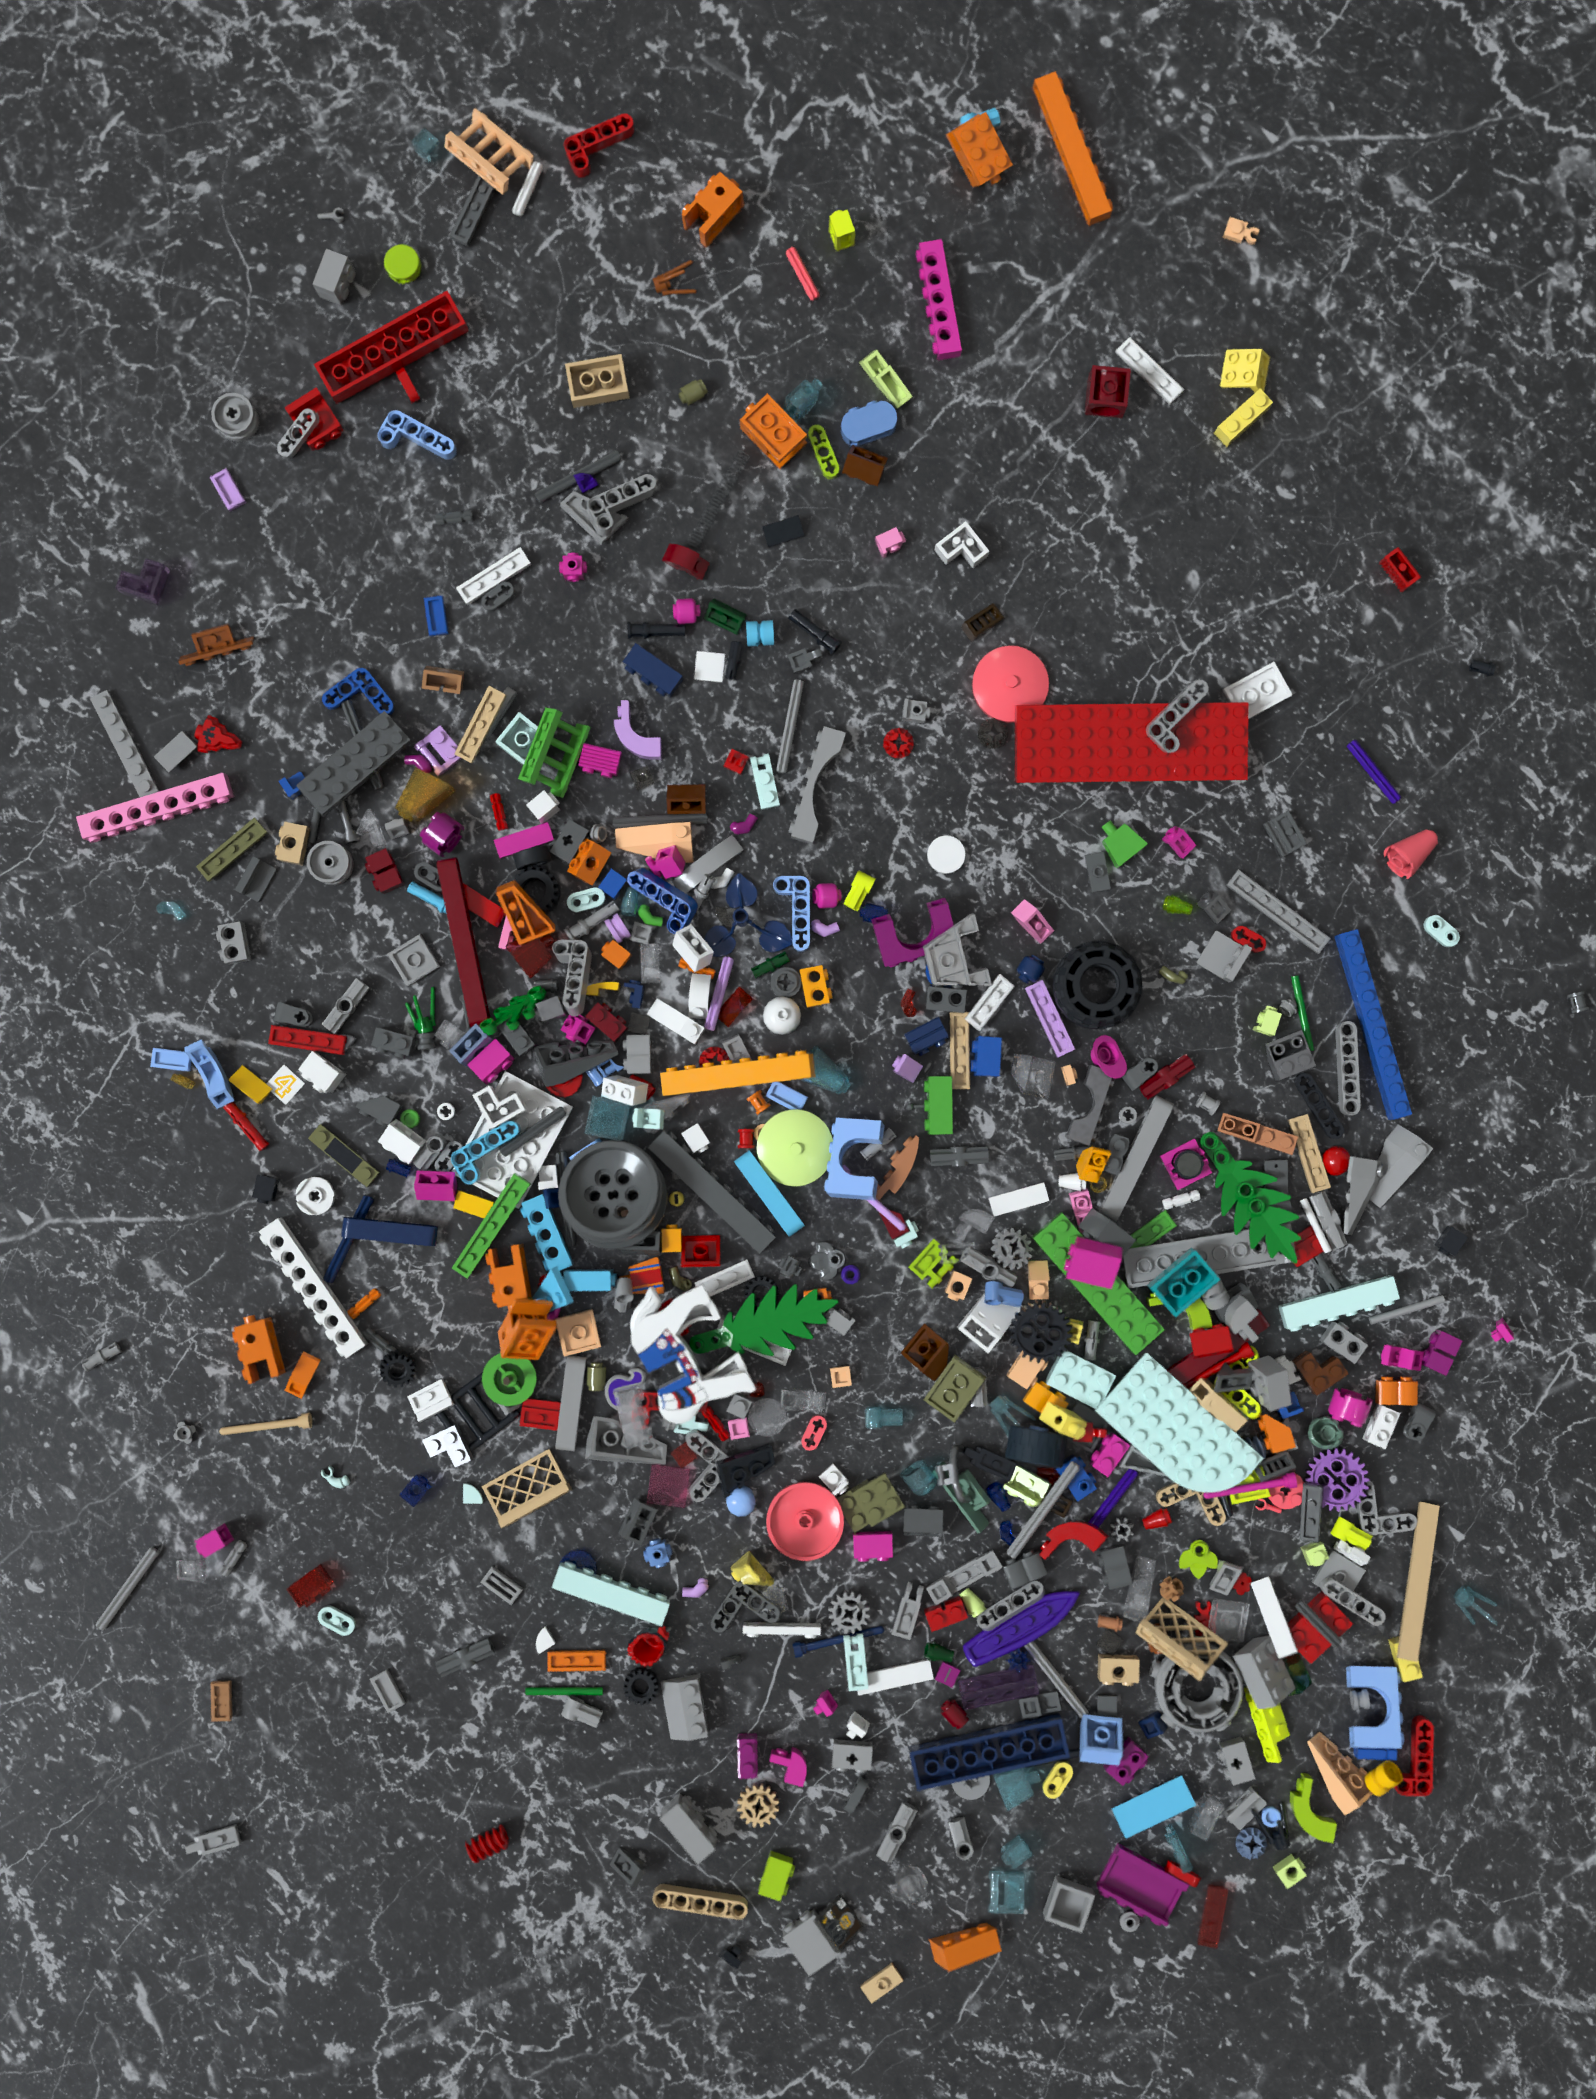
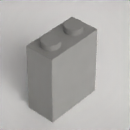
M815 1909L805 1911L800 1915L799 1920L795 1923H788L782 1931V1938L808 1976H811L841 1954V1949L839 1950L819 1922L820 1916Z

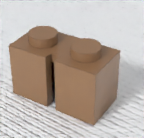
M426 666L423 671L422 689L439 691L442 684H445L443 692L460 694L463 689L465 671Z

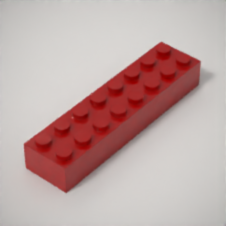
M445 291L318 361L314 366L333 400L338 404L469 330L448 291Z

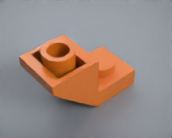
M303 1351L284 1391L302 1399L321 1359Z

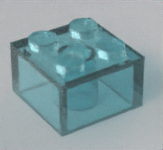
M592 1096L584 1134L624 1141L632 1105Z

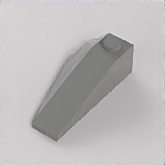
M1399 1124L1396 1125L1385 1139L1383 1150L1378 1158V1161L1382 1162L1381 1165H1383L1384 1171L1382 1177L1379 1178L1370 1201L1379 1208L1386 1203L1433 1150L1420 1137Z
M1350 1156L1347 1182H1350L1351 1185L1346 1193L1349 1207L1345 1210L1344 1234H1353L1379 1182V1178L1382 1177L1384 1167L1381 1165V1161Z
M593 1417L587 1437L585 1459L666 1464V1444L648 1435L645 1436L631 1427L620 1424L615 1419Z

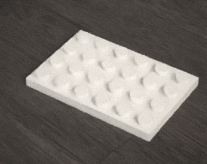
M505 1071L495 1092L500 1101L515 1093H519L528 1110L509 1121H515L520 1125V1134L560 1106L567 1113L563 1118L508 1156L504 1157L499 1150L502 1146L474 1161L480 1171V1179L473 1185L497 1198L514 1173H517L531 1183L516 1208L520 1209L521 1203L528 1194L573 1106ZM483 1113L466 1145L492 1130ZM508 1125L509 1129L501 1133L503 1136L507 1133L514 1134L515 1126ZM497 1134L490 1136V1142L493 1145L499 1142ZM480 1144L474 1145V1153L478 1155L482 1152ZM461 1153L457 1160L459 1164L465 1162V1155ZM453 1168L451 1172H455L456 1176L460 1177L456 1169ZM472 1170L466 1173V1178L469 1181L475 1178V1173Z

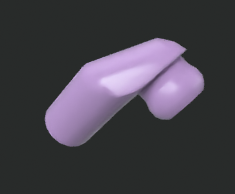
M700 1578L694 1588L683 1587L682 1597L698 1598L708 1590V1580Z

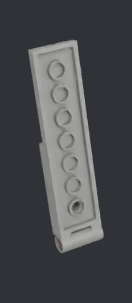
M1291 1223L1280 1224L1292 1230ZM1249 1229L1241 1230L1238 1235L1231 1231L1130 1248L1123 1257L1128 1288L1146 1286L1190 1248L1195 1249L1216 1274L1291 1263L1292 1261L1287 1259L1280 1251L1274 1258H1270L1265 1235L1258 1243L1260 1246L1259 1250L1251 1249ZM1293 1242V1243H1291V1245H1292V1247H1293V1249H1294V1251H1295V1245H1294V1242Z

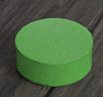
M405 1110L400 1116V1122L408 1128H415L420 1123V1115L415 1110Z

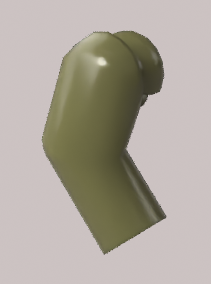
M1163 966L1159 971V974L1167 980L1178 984H1184L1188 978V974L1184 971H1179L1177 975L1166 966Z
M678 1266L668 1269L674 1287L682 1291H687L692 1287L691 1280L680 1276Z

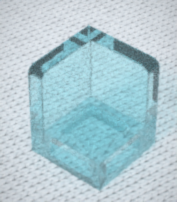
M423 128L411 141L414 150L429 163L431 161L429 154L439 144L438 139Z

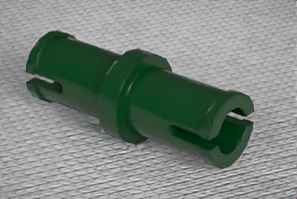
M783 951L771 959L769 957L766 958L765 962L752 967L751 970L757 979L770 971H776V968L790 962L786 952Z

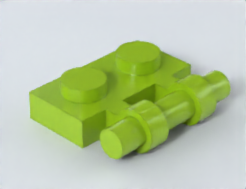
M933 1238L908 1268L922 1280L929 1275L931 1279L927 1285L933 1289L937 1283H941L942 1277L954 1268L953 1265L958 1260L953 1255L948 1260L943 1258L948 1251ZM940 1262L943 1266L935 1274L932 1269Z

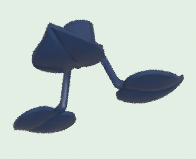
M740 873L731 880L726 891L727 904L731 908H739L733 913L735 922L732 923L731 931L728 932L724 926H714L705 935L704 940L714 951L712 957L726 956L735 949L736 941L731 935H733L737 925L744 927L750 924L762 934L759 937L760 945L768 952H779L791 946L793 943L792 936L782 923L774 920L768 921L763 930L750 920L744 906L749 907L755 903L757 889L753 883Z

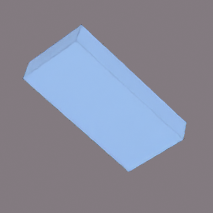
M153 1048L150 1067L190 1072L191 1060L184 1051Z
M772 1082L765 1096L788 1109L801 1110L808 1098L780 1082Z

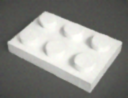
M1275 662L1223 689L1229 703L1248 702V719L1292 696Z

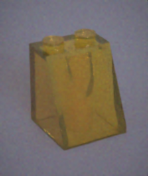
M415 767L395 809L399 811L398 815L409 822L413 820L419 822L454 794L455 789L449 783Z

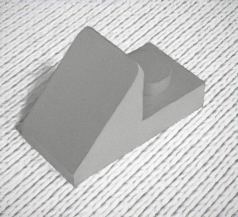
M1218 1560L1217 1572L1210 1582L1209 1589L1228 1596L1242 1572V1568Z

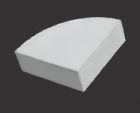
M546 1626L540 1631L536 1639L538 1654L556 1643Z

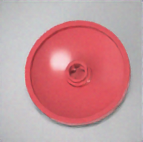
M1004 646L994 649L985 655L976 667L972 681L973 695L978 706L986 715L1000 722L1015 723V705H1043L1049 689L1047 670L1042 661L1025 648Z
M798 1482L783 1488L773 1498L768 1508L766 1525L772 1543L782 1554L799 1561H811L825 1556L837 1545L843 1532L844 1516L839 1501L827 1488L812 1482Z

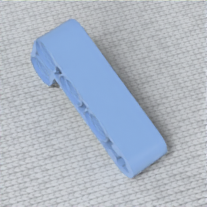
M393 410L387 415L378 431V439L382 446L387 449L394 448L401 436L447 460L454 458L457 453L456 447L450 438L398 410ZM396 418H400L401 422L397 425H394L393 421ZM417 427L418 431L416 433H409L411 428ZM386 435H392L389 441H384L383 439ZM429 436L435 437L431 443L426 442Z
M779 876L774 880V891L779 895H792L793 947L798 952H804L810 945V884L804 876ZM779 881L787 883L785 890L777 889L776 885ZM798 881L806 883L807 886L804 890L796 888L795 885ZM798 900L806 902L807 905L804 909L800 910L796 907L795 904ZM804 919L807 925L805 928L800 929L796 926V921ZM795 932H807V935L803 934V941L807 942V944L803 945V948L796 944L799 941V934L795 935Z

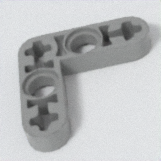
M691 1430L685 1438L687 1445L709 1463L689 1488L692 1500L701 1502L706 1499L720 1482L718 1472L716 1471V1461L730 1456L701 1432ZM692 1436L698 1438L699 1442L702 1443L701 1447L696 1442L691 1443ZM713 1447L714 1453L706 1456L704 1454L705 1448ZM714 1473L716 1475L715 1480L707 1482L705 1479L707 1474ZM702 1481H703V1483H704L706 1486H708L707 1489H706L705 1486H702V1484H701ZM695 1489H697V1490H700V1489H701L702 1494H701V1495L697 1494V1495L695 1496L694 1490H695Z
M1371 1481L1365 1482L1366 1485H1369V1489H1366V1495H1371V1498H1361L1360 1495L1361 1503L1357 1502L1359 1526L1362 1531L1369 1535L1411 1531L1416 1528L1417 1518L1409 1512L1378 1515L1374 1485ZM1366 1501L1372 1504V1508L1368 1512L1362 1510V1504ZM1363 1515H1373V1517H1369L1370 1523L1374 1524L1370 1531L1365 1528V1525H1368V1519L1366 1517L1363 1518ZM1398 1517L1399 1521H1405L1406 1517H1408L1412 1522L1407 1526L1405 1523H1398L1396 1518ZM1388 1518L1393 1520V1526L1390 1529H1386L1383 1525L1384 1521Z

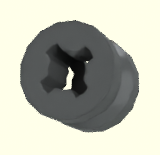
M434 1033L415 1035L418 1040L417 1050L436 1048V1045L433 1043Z

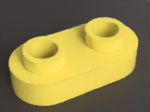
M1067 1761L1055 1763L1043 1782L1042 1788L1047 1797L1052 1799L1059 1797L1072 1778L1073 1769ZM1064 1767L1066 1768V1771L1064 1773H1060L1059 1769ZM1055 1784L1056 1786L1054 1789L1051 1790L1049 1789V1785Z

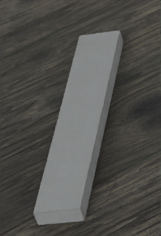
M1239 869L1226 884V886L1317 954L1322 951L1331 939Z

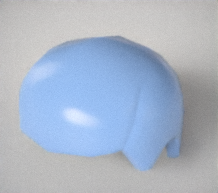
M747 1486L734 1489L730 1493L731 1495L726 1498L729 1511L738 1517L749 1515L753 1512L756 1505L754 1494Z

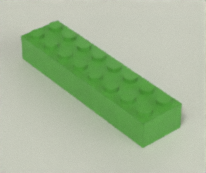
M1060 1212L1031 1238L1066 1277V1270H1063L1065 1259L1070 1258V1255H1068L1070 1244H1074L1076 1236L1084 1237L1067 1217ZM1117 1275L1112 1289L1068 1279L1134 1355H1137L1165 1330Z

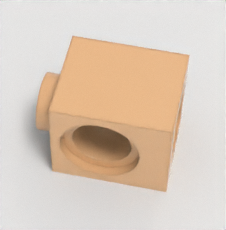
M953 1270L945 1292L948 1293L947 1297L958 1301L959 1298L964 1300L972 1278ZM955 1282L963 1284V1289L960 1292L953 1291L952 1286Z

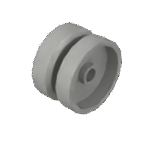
M226 393L220 396L213 404L211 411L212 420L217 429L227 439L235 442L246 441L256 433L259 426V416L250 401L243 395Z
M334 841L317 843L310 849L307 856V867L310 874L316 880L327 885H338L345 882L353 871L354 861L351 853Z

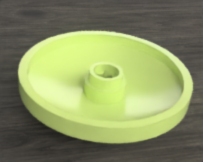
M801 1109L781 1111L772 1116L762 1127L757 1139V1156L763 1170L773 1180L788 1186L806 1185L817 1180L827 1170V1163L831 1161L829 1146L830 1142H833L832 1135L826 1124L811 1112Z

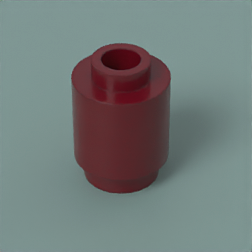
M948 1699L941 1705L942 1710L940 1713L952 1727L960 1729L968 1722L967 1713L955 1700L950 1701Z

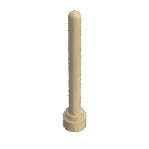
M302 1413L301 1416L294 1419L223 1427L219 1432L221 1435L292 1426L308 1429L312 1428L311 1413Z

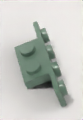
M941 1462L938 1466L946 1465V1463ZM934 1469L933 1474L938 1479V1474ZM967 1469L959 1474V1483L963 1494L971 1497L970 1503L958 1501L952 1484L944 1485L943 1487L979 1534L989 1524L980 1508L986 1506L991 1500ZM945 1471L946 1479L950 1478L949 1471Z

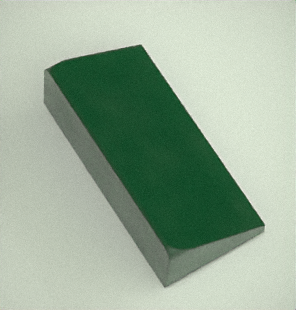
M712 599L703 619L738 635L747 614L716 599Z

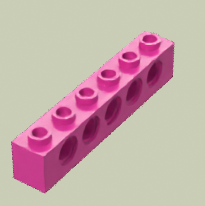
M942 239L919 243V249L916 250L917 262H921L922 269H919L920 280H924L925 287H922L924 299L928 301V306H926L927 318L931 317L932 324H929V331L935 340L932 343L933 353L937 354L938 360L960 357L962 349ZM934 261L936 265L929 266L927 262ZM937 279L940 283L934 285L930 280ZM939 297L943 302L936 303L933 299ZM944 316L946 320L940 322L937 320V317ZM942 334H946L950 338L948 340H942L940 336Z

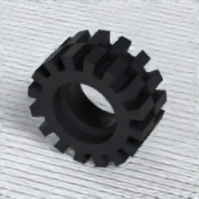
M756 1276L747 1283L744 1290V1298L746 1300L751 1293H754L758 1286H765L770 1290L775 1285L777 1287V1302L779 1296L778 1286L770 1277ZM755 1298V1309L757 1310L761 1301Z
M395 1350V1353L390 1351L388 1356L386 1354L383 1356V1360L381 1359L380 1376L381 1378L383 1377L384 1383L387 1381L388 1386L393 1384L394 1388H397V1385H400L401 1388L404 1387V1383L408 1385L410 1380H413L415 1363L409 1353L405 1354L404 1350H401V1353H399L398 1350ZM394 1363H402L405 1366V1371L402 1374L396 1375L390 1371V1367Z
M637 1667L634 1671L631 1670L624 1682L623 1690L625 1691V1696L629 1698L630 1702L633 1701L635 1705L637 1703L640 1706L644 1705V1703L649 1704L658 1693L659 1680L656 1678L655 1672L652 1673V1670L645 1669L646 1667H642V1669ZM638 1679H644L648 1682L649 1689L645 1693H638L634 1689V1683Z

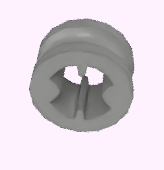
M1124 1107L1119 1112V1119L1122 1123L1131 1124L1137 1118V1112L1132 1107ZM1126 1110H1130V1114H1133V1117L1129 1118L1130 1121H1126V1117L1123 1116V1112L1127 1113Z

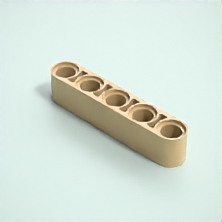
M667 1884L658 1885L653 1894L654 1904L665 1909L731 1919L744 1918L748 1910L746 1898L740 1895ZM663 1892L667 1895V1898L660 1899L657 1894ZM682 1895L686 1898V1901L679 1902L676 1898ZM702 1898L706 1903L699 1905L696 1903V1900ZM721 1901L725 1906L718 1908L715 1906V1903ZM740 1904L744 1909L737 1911L734 1906Z

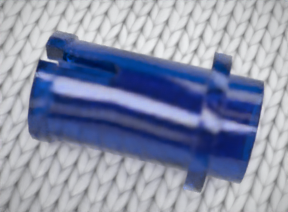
M395 1158L393 1160L389 1159L386 1170H389V1173L394 1172L408 1178L412 1166L397 1162Z

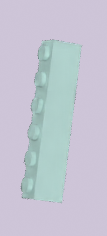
M1388 1275L1337 1289L1333 1292L1330 1291L1282 1304L1278 1307L1284 1328L1290 1329L1292 1332L1302 1329V1326L1306 1324L1315 1326L1321 1324V1320H1337L1339 1315L1346 1314V1316L1358 1314L1357 1311L1365 1309V1311L1374 1310L1376 1305L1383 1304V1306L1395 1304L1394 1300H1398L1400 1297L1394 1276Z
M560 1562L552 1584L553 1589L662 1626L670 1605V1600L667 1599V1596L656 1593V1595L651 1594L648 1589L638 1587V1589L631 1587L630 1583L620 1580V1582L614 1581L611 1576L606 1574L599 1576L594 1574V1571L589 1568L579 1569L572 1562Z

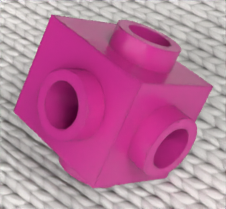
M568 553L567 556H563V562H559V571L563 573L565 580L578 582L579 580H584V573H587V562L578 553Z
M569 1014L560 1030L565 1032V1037L574 1043L576 1040H579L586 1044L595 1027L587 1023L588 1019L582 1015L576 1017Z

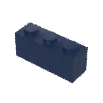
M636 643L622 661L625 666L624 669L628 673L640 676L641 682L647 686L651 684L656 687L655 691L663 697L667 695L671 698L683 681L681 674Z

